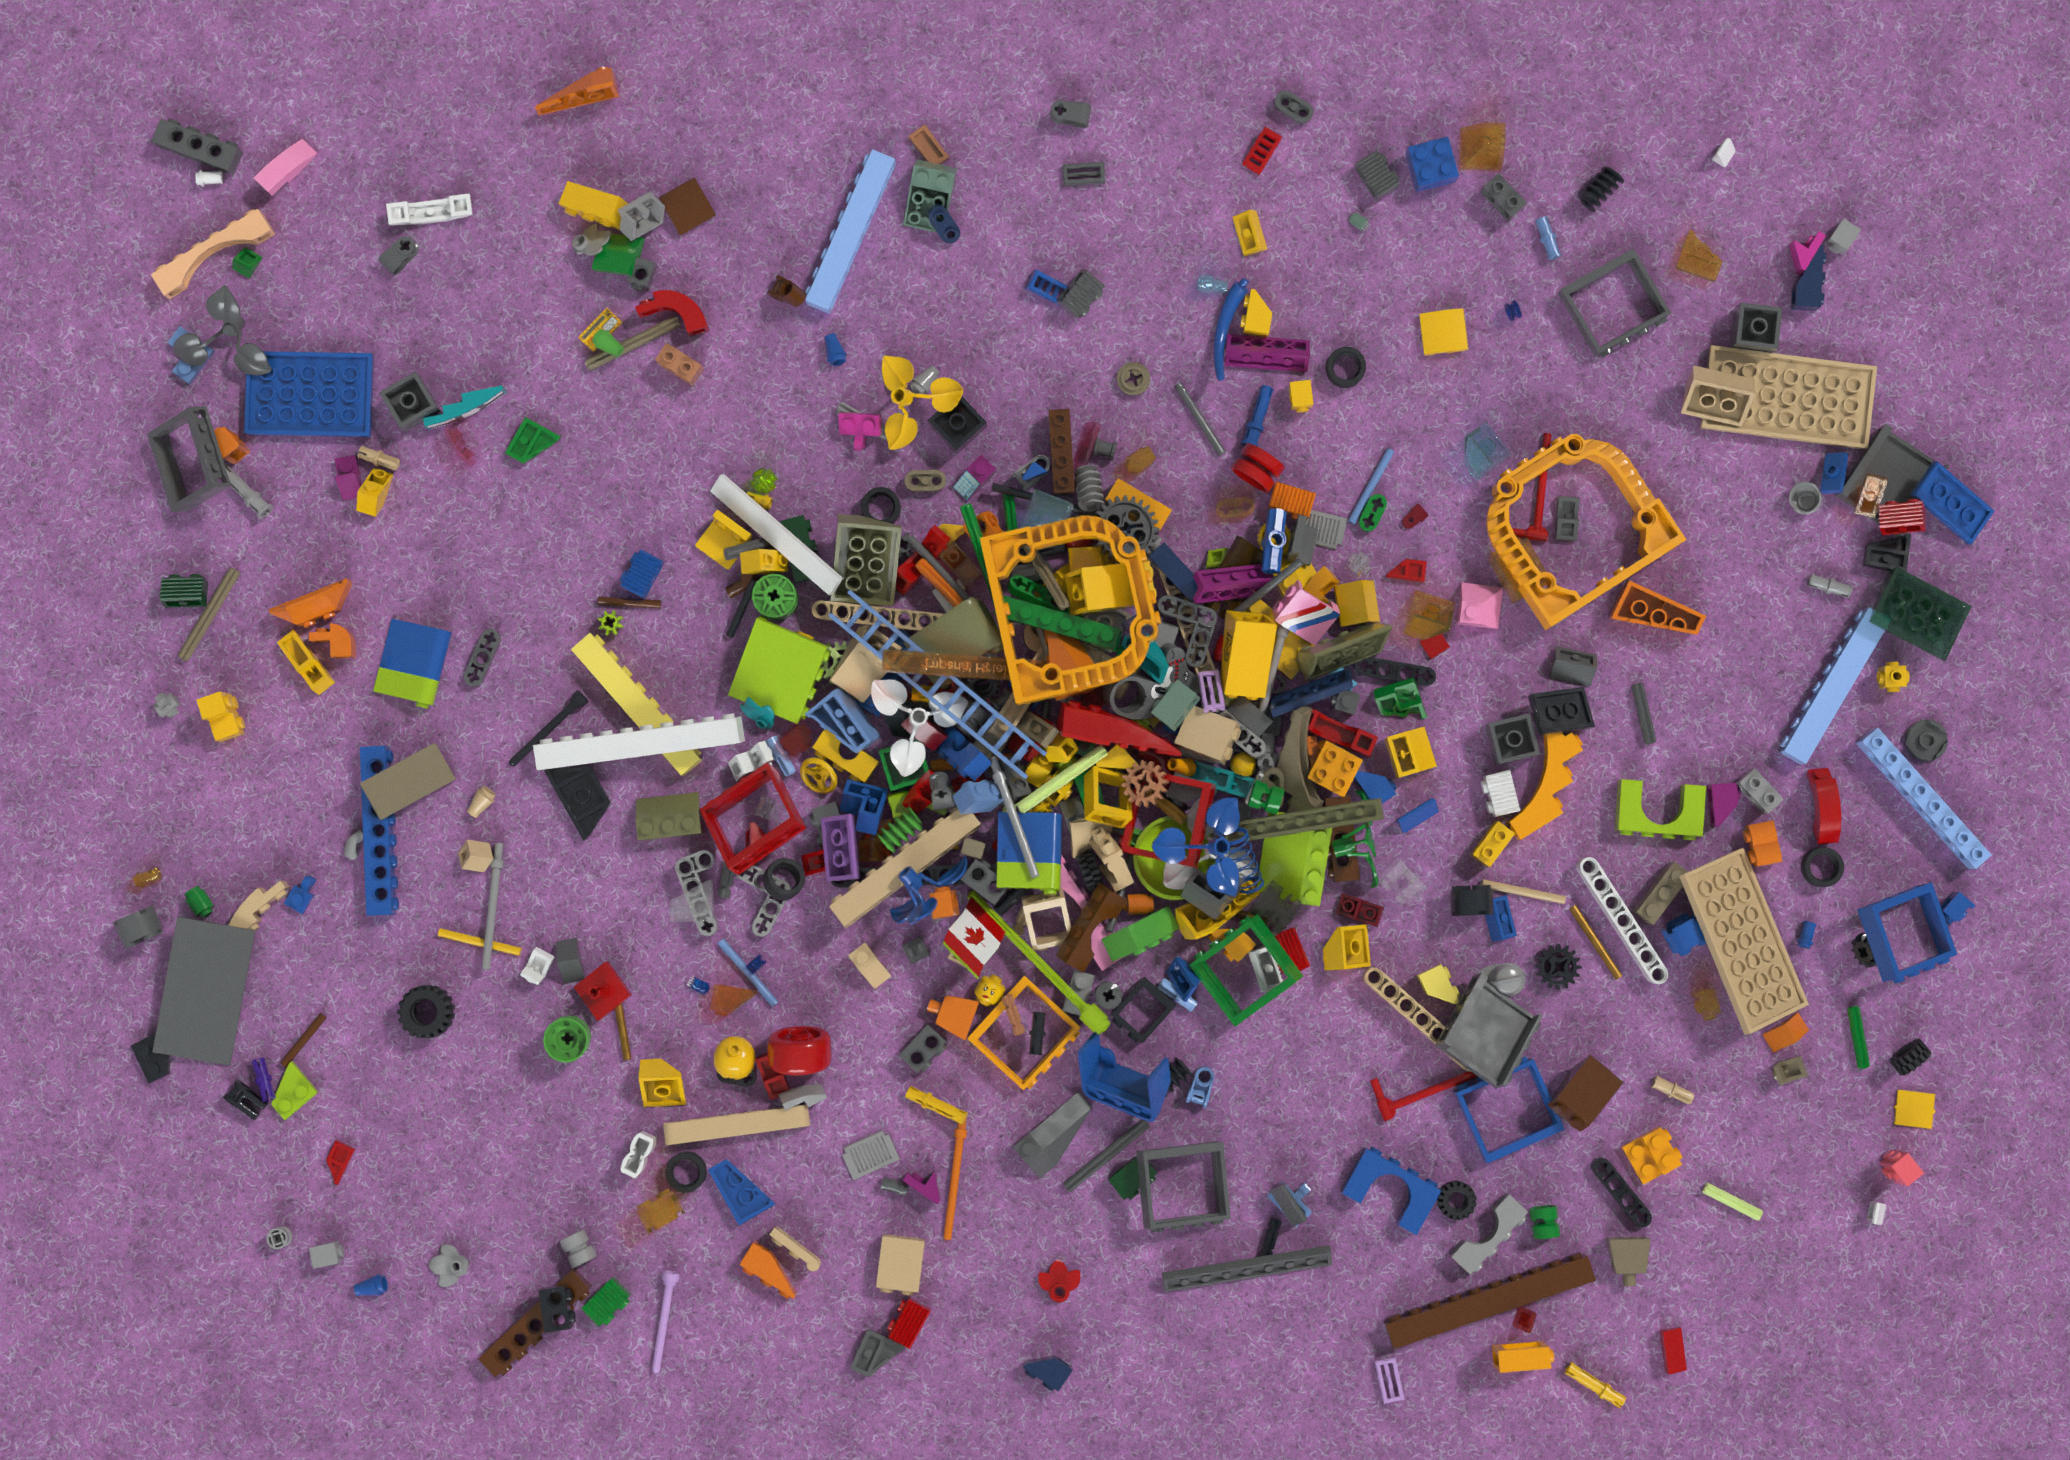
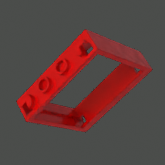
M769 763L758 767L756 771L743 777L737 784L724 790L721 795L714 800L708 801V804L699 809L727 868L737 875L806 829L777 769ZM772 780L790 818L735 855L717 817Z
M1143 771L1138 772L1135 776L1142 774ZM1153 773V774H1154V777H1153V778H1154V779H1158L1157 776H1156V774ZM1167 774L1163 779L1168 782L1202 788L1190 845H1203L1207 829L1206 813L1212 805L1216 785ZM1134 786V791H1133V792H1134L1135 795H1136V794H1137V793H1136V790H1137V789H1136V787ZM1135 800L1132 802V820L1125 826L1124 835L1120 836L1119 847H1121L1122 852L1162 861L1153 851L1130 847L1139 809ZM1189 849L1187 859L1184 858L1183 861L1176 864L1198 869L1202 849Z

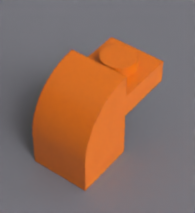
M330 623V632H328V628H317L315 632H309V641L330 642V657L335 659L356 658L354 636L345 627Z

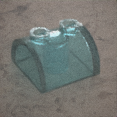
M1034 489L1019 529L1069 519L1073 503Z

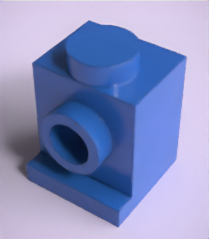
M1952 892L1941 905V909L1946 923L1951 925L1953 922L1961 921L1967 915L1966 910L1973 909L1976 905L1961 892Z

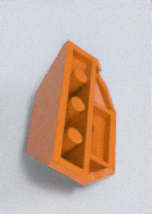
M347 578L272 607L268 611L270 614L298 626H304V628L316 625L317 620L322 618L329 620L336 617L335 613L341 611L351 589L352 582Z

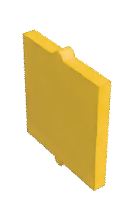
M1897 1089L1896 1105H1894V1124L1932 1129L1933 1114L1936 1112L1934 1110L1935 1094Z

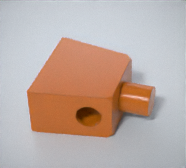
M945 995L943 1003L931 999L927 1011L938 1015L935 1024L966 1040L979 1001Z

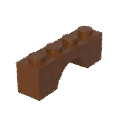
M1099 883L1086 906L1082 909L1077 921L1071 927L1063 944L1059 947L1056 956L1066 964L1084 972L1095 955L1090 945L1094 929L1106 919L1117 918L1127 899L1118 892Z

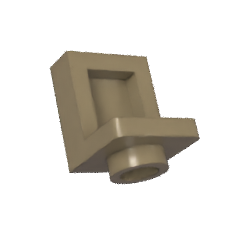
M1802 1055L1778 1061L1773 1065L1772 1074L1780 1086L1786 1082L1808 1076Z

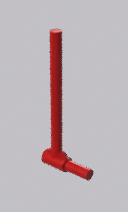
M1543 433L1542 447L1546 450L1551 446L1552 434ZM1548 470L1539 475L1534 524L1527 529L1512 528L1516 537L1547 542L1548 531L1545 527H1542Z
M1468 1071L1393 1102L1384 1096L1378 1078L1370 1080L1383 1121L1394 1118L1398 1108L1479 1076Z

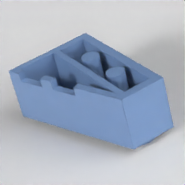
M841 688L833 690L805 713L806 716L812 717L821 724L820 726L823 729L833 733L836 739L855 753L867 749L881 738L854 698Z

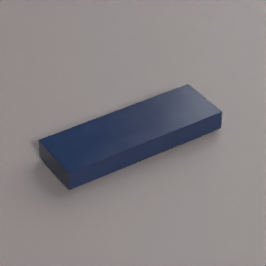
M1163 542L1148 557L1188 601L1193 602L1192 598L1198 590V586L1193 578L1194 574Z

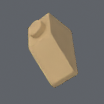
M867 943L862 944L848 955L874 989L891 977Z

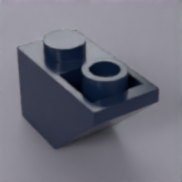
M1056 1355L1028 1360L1023 1364V1368L1026 1369L1024 1373L1033 1379L1037 1377L1042 1380V1385L1050 1391L1055 1389L1059 1392L1073 1371L1072 1366Z

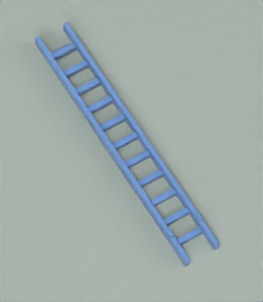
M849 590L847 593L861 604L857 612L847 624L843 623L832 613L828 616L1026 779L1028 775L1014 763L1017 760H1021L1028 751L1029 745L1034 747L1043 756L1047 752L952 673L943 668L941 664L942 668H939L938 662L937 668L943 672V675L929 692L925 691L916 682L929 668L928 660L929 666L932 664V661L936 666V660L853 591ZM867 609L878 620L861 638L851 627ZM884 623L894 631V634L878 652L867 641L878 627ZM900 636L911 646L894 665L883 655ZM917 650L927 659L926 670L924 664L911 679L900 670V667ZM949 677L960 688L943 706L933 697V694ZM965 690L976 699V702L960 720L949 711V708ZM982 704L993 715L976 733L965 722ZM996 718H999L1009 729L993 747L981 736ZM1014 731L1026 742L1009 760L998 749Z

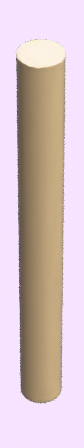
M1485 879L1482 880L1481 884L1491 885V889L1545 901L1565 904L1566 896Z

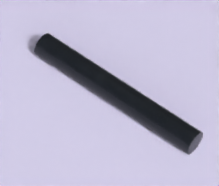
M753 578L750 579L726 635L728 637L734 638L752 598L753 588L757 582Z

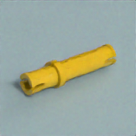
M913 1086L909 1087L905 1098L922 1105V1108L933 1110L963 1125L968 1115V1112L937 1099L932 1093H925Z
M1570 1362L1565 1369L1564 1374L1598 1394L1599 1398L1606 1399L1619 1409L1625 1403L1626 1396L1611 1388L1610 1384L1603 1383L1573 1362Z

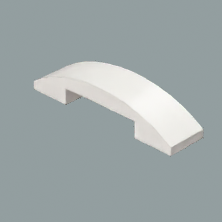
M470 193L449 196L447 199L386 204L389 225L428 224L473 215Z

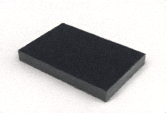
M1584 687L1535 693L1528 696L1539 736L1586 730L1595 727Z

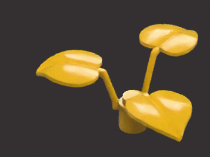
M884 355L882 360L884 383L892 391V401L899 404L898 408L904 413V415L901 413L892 414L886 421L885 435L889 449L903 448L910 444L917 435V421L913 418H908V412L904 406L910 405L915 397L932 398L934 409L943 413L949 412L957 406L963 395L961 384L953 379L942 377L931 383L930 390L932 394L912 393L906 389V383H909L914 376L912 363L902 357Z

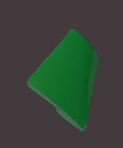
M1414 677L1374 689L1375 701L1381 715L1407 717L1408 713H1420L1421 719L1427 718Z

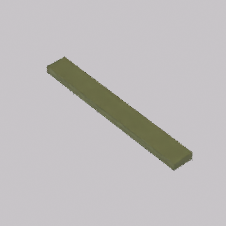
M1381 798L1242 820L1239 821L1238 827L1245 828L1249 835L1248 841L1383 820L1384 814ZM1234 832L1226 835L1224 838L1231 842L1239 840L1245 833Z

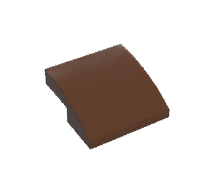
M695 177L658 197L661 203L665 205V210L680 235L716 216Z

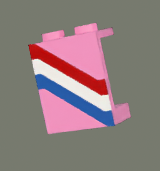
M1299 580L1287 588L1285 596L1281 601H1277L1272 609L1274 621L1314 646L1340 615L1337 604L1332 601L1328 605L1303 590Z

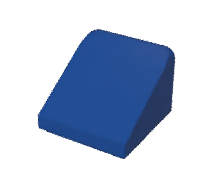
M1033 462L1022 476V479L1028 482L1048 472L1039 464Z

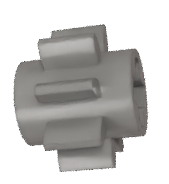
M161 692L154 698L157 702L153 707L162 718L166 715L168 718H172L179 713L177 707L180 706V702L171 692L168 695Z

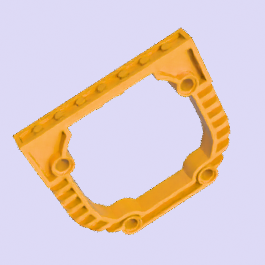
M1571 434L1564 439L1561 436L1550 443L1552 446L1547 450L1542 447L1534 453L1535 457L1531 460L1525 458L1516 464L1518 468L1512 471L1509 468L1501 473V479L1492 487L1494 498L1487 512V534L1492 546L1520 586L1518 590L1545 631L1687 540L1659 498L1655 499L1651 490L1631 463V460L1620 449L1608 442L1594 439L1584 440L1578 434ZM1568 443L1574 444L1576 450H1571ZM1584 459H1588L1601 465L1607 471L1635 514L1632 516L1631 524L1636 531L1640 532L1637 552L1642 559L1626 569L1624 566L1613 572L1614 577L1609 580L1607 577L1595 583L1597 588L1580 597L1577 591L1556 585V578L1553 574L1549 572L1541 573L1513 532L1509 522V507L1521 497L1523 485L1561 462L1565 465H1574ZM1501 485L1507 487L1508 493H1504L1501 490ZM1641 515L1647 518L1648 524L1641 520ZM1540 580L1546 582L1547 589L1540 586Z
M1078 516L980 538L1014 698L1018 706L1115 683L1127 678L1140 667L1148 653L1150 643L1155 641L1159 635L1158 624H1161L1159 611L1155 612L1153 604L1157 603L1154 590L1150 591L1148 583H1151L1152 579L1150 570H1145L1144 562H1147L1145 549L1141 550L1138 541L1134 537L1125 536L1116 525L1106 519L1096 516ZM1081 539H1098L1110 544L1115 559L1127 568L1137 613L1130 626L1132 640L1130 646L1121 655L1108 661L1063 671L1053 663H1048L1043 668L1029 663L1024 658L1017 660L1012 636H1015L1013 623L1009 624L1008 615H1011L1008 602L1004 603L1000 580L1008 578L1011 571L1020 561L1024 563L1031 562L1036 556V551L1043 548ZM1132 543L1135 545L1132 553H1125L1123 551L1126 544ZM1023 546L1030 547V552L1026 556L1020 555V549ZM1145 626H1151L1153 633L1150 636H1143L1142 629ZM1051 669L1057 671V677L1054 680L1047 679V672Z

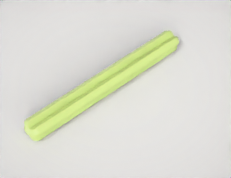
M1099 745L1018 802L1017 807L1020 812L1026 813L1107 756L1108 753L1104 746Z

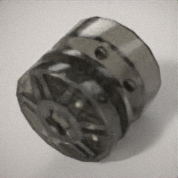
M1272 880L1257 898L1247 916L1249 915L1250 918H1253L1258 914L1262 920L1264 918L1268 919L1266 926L1270 929L1273 924L1276 925L1272 934L1274 937H1277L1279 933L1287 929L1296 917L1302 901L1297 898L1290 905L1289 902L1293 894L1290 893L1283 900L1281 895L1284 888Z

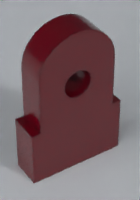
M1418 503L1403 518L1402 525L1406 529H1411L1419 522H1423L1429 515Z

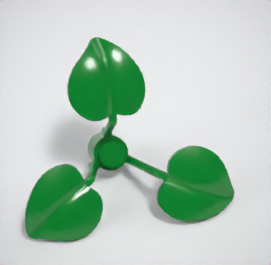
M1355 791L1363 801L1368 800L1363 791ZM1371 821L1365 822L1350 833L1343 835V838L1331 842L1336 857L1344 855L1348 857H1365L1372 868L1373 880L1371 888H1375L1378 886L1379 880L1370 852H1352L1356 850L1355 845L1365 843L1370 847L1373 857H1376V846L1370 826H1373ZM1366 828L1365 839L1353 841V838L1348 839Z

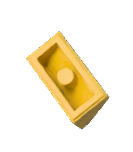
M1249 209L1232 217L1243 256L1267 250L1256 210Z

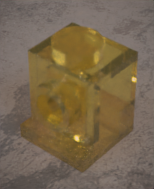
M1707 988L1690 993L1692 998H1696L1694 1002L1695 1011L1703 1017L1704 1021L1715 1019L1716 1014L1722 1013L1715 988Z

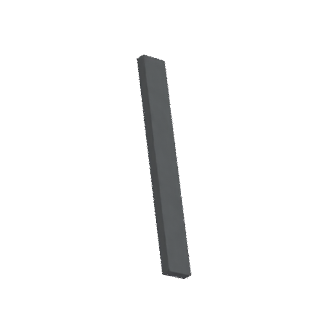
M1328 1245L1163 1272L1164 1292L1332 1265L1331 1248Z

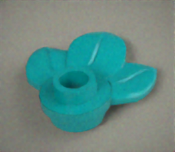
M750 697L746 699L744 704L740 705L742 712L750 719L756 721L757 726L761 729L769 730L774 726L775 714L769 705L760 707Z

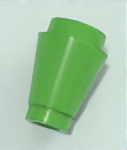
M598 330L592 339L596 348L615 357H619L624 351V347L608 330Z

